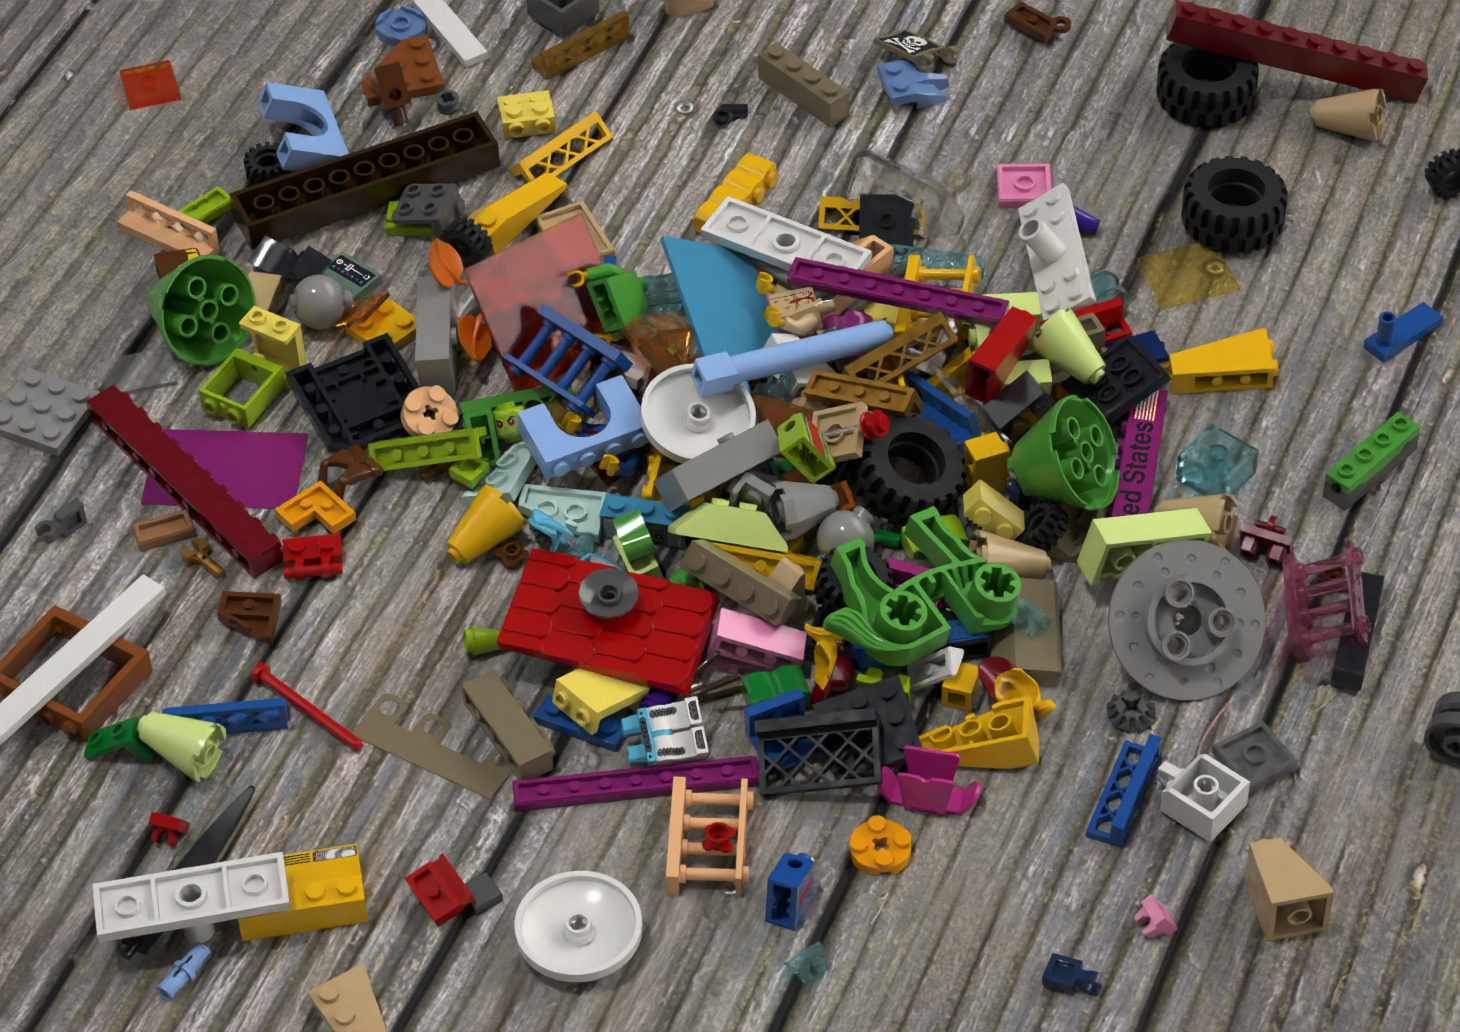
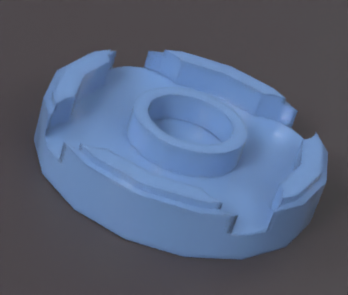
M400 6L401 9L397 10L390 8L382 12L376 19L375 24L379 40L385 44L397 46L402 39L425 35L427 25L423 13L408 6Z

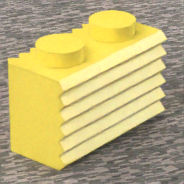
M978 480L963 494L964 517H968V520H973V524H977V527H982V530L1011 540H1015L1024 531V511L982 480Z

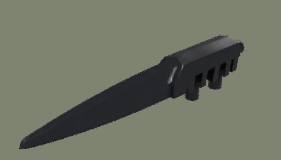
M253 785L242 792L222 812L187 852L175 869L173 868L172 870L215 863L235 831L255 792ZM165 931L121 939L122 944L125 946L120 951V955L126 960H130L136 952L146 955Z

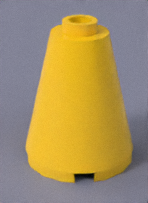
M485 485L479 490L446 543L448 548L446 551L447 555L457 564L460 562L468 564L515 535L524 527L525 520L511 501L508 503L500 498L503 494L490 485Z

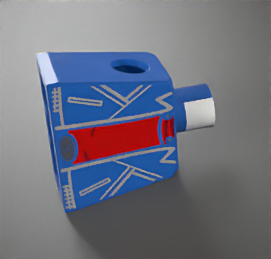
M791 853L783 854L767 880L765 922L795 931L813 890L815 863L811 855L807 853H799L798 855ZM791 892V895L786 901L785 896Z

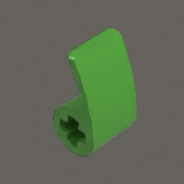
M637 509L613 519V524L628 562L656 552L640 510Z

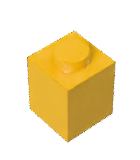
M961 662L956 676L944 680L941 706L971 713L980 688L977 665Z

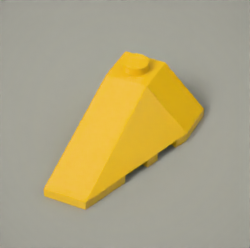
M546 172L475 210L467 220L472 218L475 220L474 224L480 223L482 225L481 229L487 230L488 234L486 236L491 237L492 241L490 243L493 244L490 253L496 256L547 208L568 185L551 173Z
M1025 696L1000 701L991 705L993 710L977 717L974 713L965 716L966 721L953 727L944 725L920 735L922 748L959 754L961 758L958 767L1011 769L1037 764L1039 761V737L1031 697Z

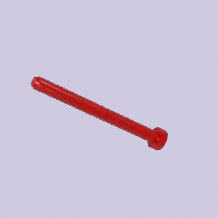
M261 662L253 668L250 679L256 684L264 683L353 750H360L363 747L362 740L272 675L268 665Z

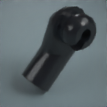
M722 104L714 111L713 120L719 125H724L734 117H748V104Z

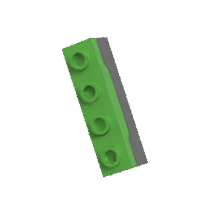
M1395 413L1326 472L1323 497L1344 511L1349 509L1417 450L1421 426L1403 414Z

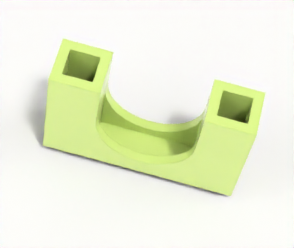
M1038 292L982 294L1009 300V309L1013 306L1038 317L1036 330L1039 329L1041 310ZM965 321L970 323L971 329H968L969 346H974L971 356L995 327ZM1049 359L1018 361L998 394L1027 370L1050 395L1052 376Z

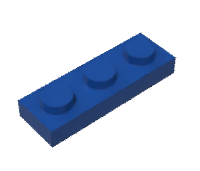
M546 695L533 716L536 723L540 726L613 752L617 751L624 740L620 725L621 720L607 716L600 720L598 732L591 735L553 704V696Z

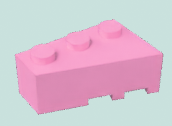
M721 608L709 632L702 653L701 663L716 651H720L721 655L703 671H709L710 667L728 668V673H738V669L772 672L783 665L800 666L804 658L807 633L783 625L775 626L764 619Z

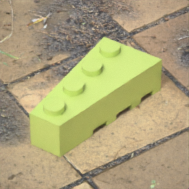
M1198 508L1093 519L1077 562L1090 586L1101 584V578L1113 576L1114 580L1120 578L1126 568L1137 557L1155 546L1178 540H1196L1208 543L1212 532Z

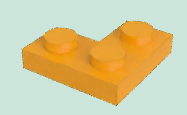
M322 481L317 482L275 508L276 517L292 532L317 519L329 531L335 534L357 520L356 512Z

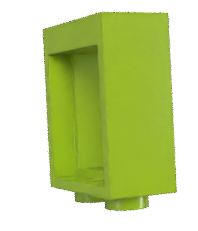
M236 348L198 390L202 410L210 415H216L228 420L232 424H238L249 429L286 387L284 369L281 365ZM239 377L261 385L245 405L222 397Z

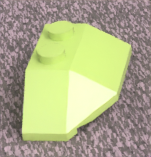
M712 497L711 503L701 501L668 526V532L673 534L782 552L788 551V545L767 514L757 511V505L740 502L739 507L728 506L729 500Z

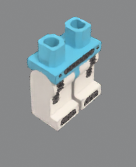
M697 696L685 698L684 701L640 708L637 709L636 715L621 719L620 725L623 738L639 735L641 743L626 747L629 765L645 764V767L707 759L709 750L704 727L701 726L702 718Z

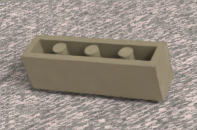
M777 42L758 54V78L831 128L849 116V91Z
M706 539L692 540L679 565L680 568L775 626L790 624L803 599Z
M491 670L461 684L464 705L518 780L533 779L554 769L552 756L555 755V750L549 739H543L538 724L533 718L529 719L527 717L524 705L519 698L514 699L511 695L509 684L504 678L500 679L496 672Z

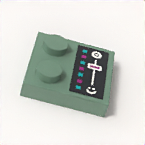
M342 251L331 259V265L322 274L338 281L343 290H351L352 307L382 283V275Z

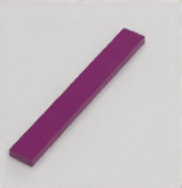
M795 257L787 276V284L803 288L812 287L813 290L934 315L941 312L944 317L996 327L1010 307L1009 300Z
M755 755L512 781L514 808L516 812L672 795L673 777H686V789L692 790V793L741 788V779H748V787L759 786L757 757Z

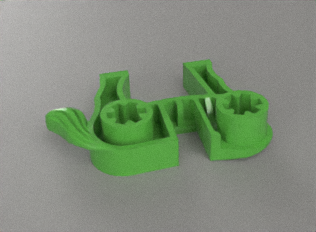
M935 506L909 516L904 534L936 568L909 579L895 590L883 583L870 568L866 557L865 542L861 536L835 547L830 565L841 583L844 600L848 607L829 614L824 619L823 627L826 631L863 648L870 657L882 664L905 666L946 645L951 627L934 605L939 600L944 599L969 634L1003 629L1010 625L1019 613L1021 605L1019 598L1021 580L1018 574L1009 566L1001 563L987 564V560L971 552L962 543L960 538L945 526Z

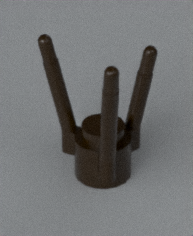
M714 652L699 664L694 677L717 659L721 652ZM736 674L707 686L704 685L701 678L693 679L688 696L682 695L683 700L697 696L698 704L705 701L742 692V685L708 694V692L740 680L742 675Z

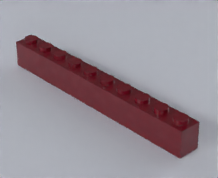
M1176 0L1166 23L1167 41L1364 90L1383 89L1385 95L1416 103L1428 80L1427 62L1416 58L1411 59L1392 52H1383L1368 46H1359L1347 43L1344 40H1335L1316 33L1311 34L1292 27H1283L1271 24L1268 21H1259L1247 18L1244 15H1235L1216 8L1199 6L1192 2Z
M113 384L86 401L91 421L174 500L183 510L187 509L190 517L252 578L256 579L283 561L280 551L282 544L279 538L274 533L269 534L259 518H253L241 501L236 502L224 485L219 486L207 469L203 470L198 466L193 455L190 453L186 454L175 438L172 437L170 439L158 422L154 423L150 420L144 408H138L127 392H121Z

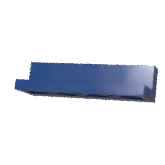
M914 372L906 375L909 387L916 389L925 406L922 414H915L923 416L922 419L927 421L929 419L934 420L941 429L946 428L950 432V438L952 440L956 439L960 445L959 452L964 453V441L982 436L973 412Z
M286 698L162 709L163 714L218 723L224 726L226 734L288 729V705Z
M1149 734L1145 746L1125 740L1086 830L1087 838L1122 847L1160 757L1162 737ZM1128 752L1140 755L1138 763L1130 765L1126 758ZM1130 775L1131 779L1128 786L1121 788L1117 778ZM1119 797L1121 803L1118 809L1111 811L1107 801ZM1108 820L1112 823L1110 833L1096 829L1100 823Z

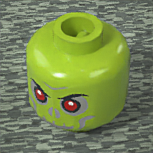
M514 401L498 404V411L492 413L497 439L504 440V444L523 440L518 431L517 412L523 411L526 408L522 405L515 406Z

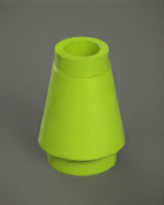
M471 626V629H464V652L472 653V656L501 650L496 643L500 630Z

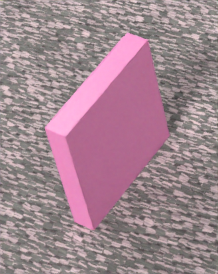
M997 164L998 208H1020L1052 189L1050 164Z

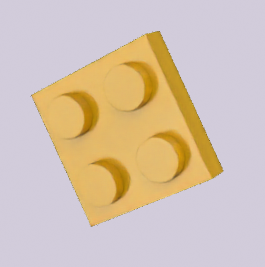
M384 297L345 325L346 333L361 344L388 333L396 348L399 349L416 337V317L387 297Z

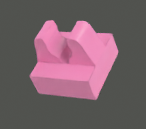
M1150 894L1141 901L1143 907L1134 918L1140 925L1150 921L1149 925L1142 930L1143 934L1148 938H1153L1163 933L1169 936L1178 929L1165 906Z

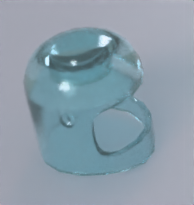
M1097 270L1090 273V281L1096 298V303L1094 304H1098V301L1104 302L1114 299L1115 294L1119 290L1125 293L1123 301L1124 310L1129 306L1130 296L1125 288L1119 284V279L1113 272Z

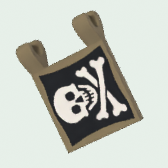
M907 29L874 38L873 41L874 44L912 61L921 72L932 70V67L927 66L926 61H933V55L939 54L945 63L953 64L957 62V59H953L951 53L959 52L957 46L944 47Z

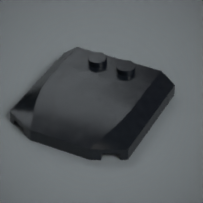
M388 333L362 342V350L316 368L313 367L312 363H308L285 372L287 382L327 451L347 450V447L356 444L362 449H366L368 444L388 440L407 432L401 421V410L409 393L420 388ZM426 409L423 415L425 416L430 411V409Z

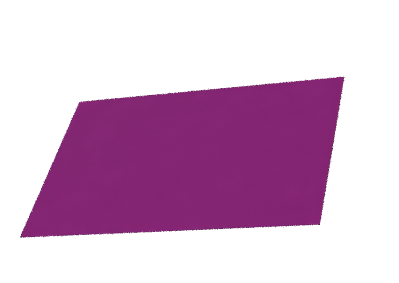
M164 429L165 434L170 439L173 437L178 441L181 449L186 454L190 453L193 455L198 466L203 470L207 469L212 474L215 482L219 486L224 485L231 497L236 502L241 501L246 508L275 509L297 495L308 433ZM147 475L141 505L179 506Z

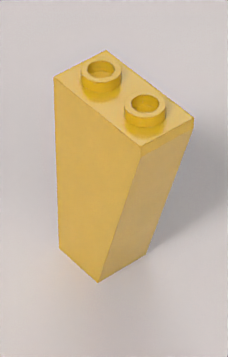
M1266 328L1169 354L1168 374L1172 379L1169 381L1171 394L1272 388L1273 378L1278 376L1277 359H1272L1274 344L1272 339L1268 340Z

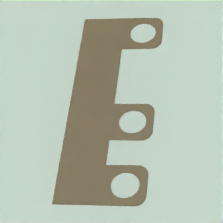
M383 694L351 732L364 742L489 799L494 796L512 772L509 766L500 767L494 763V756L499 753L495 747L483 763H480L438 744L451 728V722L434 713L424 715L412 731L396 725V721L407 709L408 703L392 694ZM387 700L396 701L399 704V710L393 715H385L380 711V706L383 702ZM429 720H438L442 723L443 728L438 734L430 735L424 732L423 726Z

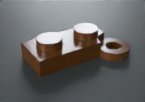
M1022 1L1005 13L1004 22L1044 44L1054 36V32L1066 33L1071 29V20L1064 16L1051 18Z

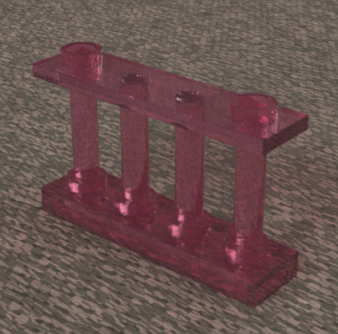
M1350 537L1344 538L1345 554L1308 564L1299 563L1294 552L1282 555L1288 642L1298 663L1310 661L1309 648H1312L1313 644L1355 633L1362 647L1368 646L1367 633L1371 632L1368 617L1365 615L1361 565L1364 564V556L1361 548L1355 547ZM1347 565L1348 576L1308 587L1304 584V580L1308 579L1309 575ZM1349 588L1350 599L1312 609L1306 607V602H1309L1310 598ZM1351 611L1352 622L1314 632H1309L1308 625L1311 624V621Z

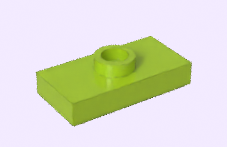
M217 186L184 206L178 212L207 224L231 209L230 196Z

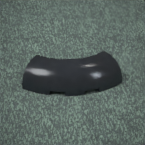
M265 235L248 259V262L269 274L282 275L283 280L300 282L308 276L323 274L331 265L332 260L309 245L306 250L301 251L297 255L292 248Z

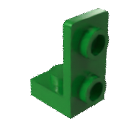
M135 716L90 733L84 756L89 760L125 747L140 762L145 764L153 761L155 751L139 739L137 726L140 720Z

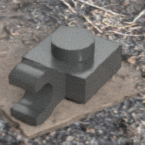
M77 498L73 499L53 513L54 520L39 522L35 526L37 536L47 532L44 535L47 544L55 542L60 535L67 538L87 524L83 503Z

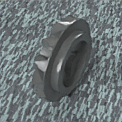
M1137 689L1133 693H1127L1123 690L1120 695L1113 694L1111 701L1107 703V716L1114 726L1122 730L1139 731L1145 729L1153 722L1155 718V702L1149 700L1148 694L1140 695ZM1126 706L1129 708L1137 706L1136 712L1134 710L1127 712Z

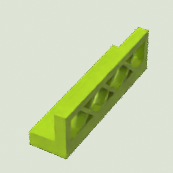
M486 426L383 440L368 444L369 454L383 468V471L482 457L479 437L487 435Z

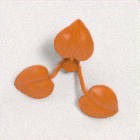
M435 238L429 250V267L437 283L444 288H450L454 282L457 285L487 286L485 296L491 306L481 312L476 318L471 314L463 316L458 323L457 329L459 340L467 354L475 362L481 361L488 353L491 345V331L485 323H482V319L495 309H500L503 312L514 305V303L525 302L528 295L520 290L517 283L511 278L494 277L488 281L460 279L459 277L463 270L460 255L451 245L439 240V238Z

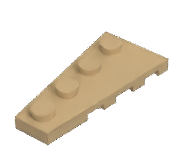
M364 962L307 992L310 1002L331 1032H387Z

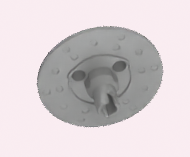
M1170 541L1142 553L1120 576L1109 604V636L1120 664L1142 687L1170 699H1204L1230 688L1250 669L1258 656L1264 638L1265 608L1261 592L1252 574L1231 553L1203 541ZM1174 585H1178L1182 591L1178 601H1174L1170 594ZM1177 613L1184 615V619H1180L1179 625L1175 624ZM1218 614L1224 619V625L1220 630L1215 629L1213 625V620ZM1172 637L1178 641V649L1173 654L1167 648V643Z

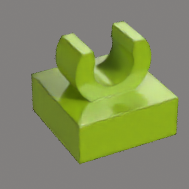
M480 458L460 460L449 468L451 478L462 485L464 484L472 488L473 491L479 486L478 483L490 472L489 463Z

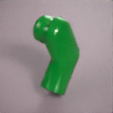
M882 529L874 530L875 543L900 548L901 534Z

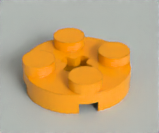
M880 815L872 816L867 822L859 825L851 834L850 853L853 864L862 872L872 876H880V872L890 871V875L898 873L910 861L912 836L899 823L887 820ZM884 844L887 849L881 848L877 851L875 850V845Z

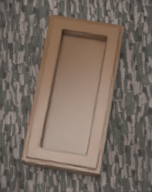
M187 509L131 525L139 551L196 536L195 528Z

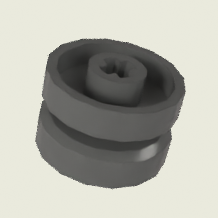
M1453 691L1443 694L1437 700L1432 718L1425 731L1424 743L1427 750L1436 759L1446 765L1459 769L1460 691Z

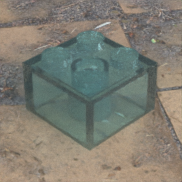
M1211 423L1177 456L1175 479L1203 496L1217 494L1234 495L1256 474L1259 450Z

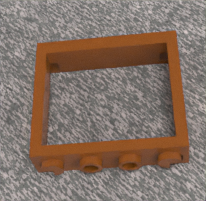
M54 605L0 661V701L2 702L21 685L13 679L56 634L71 640L90 622ZM119 637L100 656L123 668L80 714L51 699L33 716L39 718L45 725H52L62 730L69 737L72 735L87 742L90 733L98 730L153 671L149 651Z

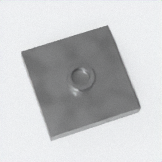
M1264 721L1212 745V753L1221 764L1250 781L1249 792L1298 769L1299 762Z

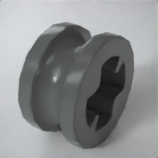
M443 90L436 95V106L439 113L452 115L459 111L460 103L457 92Z

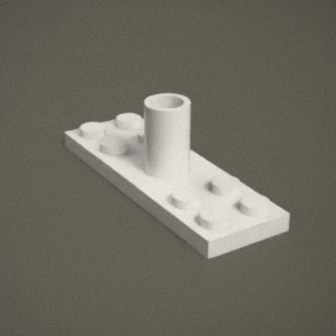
M1061 183L1018 209L1021 220L1019 237L1027 246L1043 320L1049 319L1061 309L1066 311L1067 307L1075 311L1096 303L1070 191L1064 183Z
M730 196L726 197L700 229L702 238L777 266L788 272L795 257L862 271L872 259L871 250ZM773 277L775 285L778 284L786 289L793 288L789 284Z
M283 852L92 884L99 942L182 928L184 936L188 941L203 943L214 935V923L291 910Z

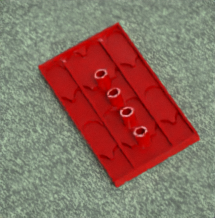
M535 548L531 549L519 581L520 583L516 588L496 641L500 649L688 696L720 603L717 594H713L706 589L670 583L668 579L624 571L637 583L639 595L636 605L630 612L621 617L612 619L597 618L588 613L581 605L578 595L580 584L587 575L596 570L617 568L578 560L576 556Z

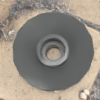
M606 568L596 570L587 575L580 584L578 595L581 605L588 613L597 618L612 619L621 617L633 609L637 603L639 591L636 581L629 574L619 569Z

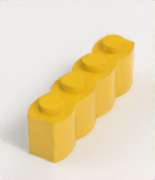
M746 153L740 159L736 168L727 174L722 184L715 188L708 201H705L694 215V231L700 233L702 226L727 196L753 206L757 203L759 204L763 200L765 192L777 183L776 163L754 154Z

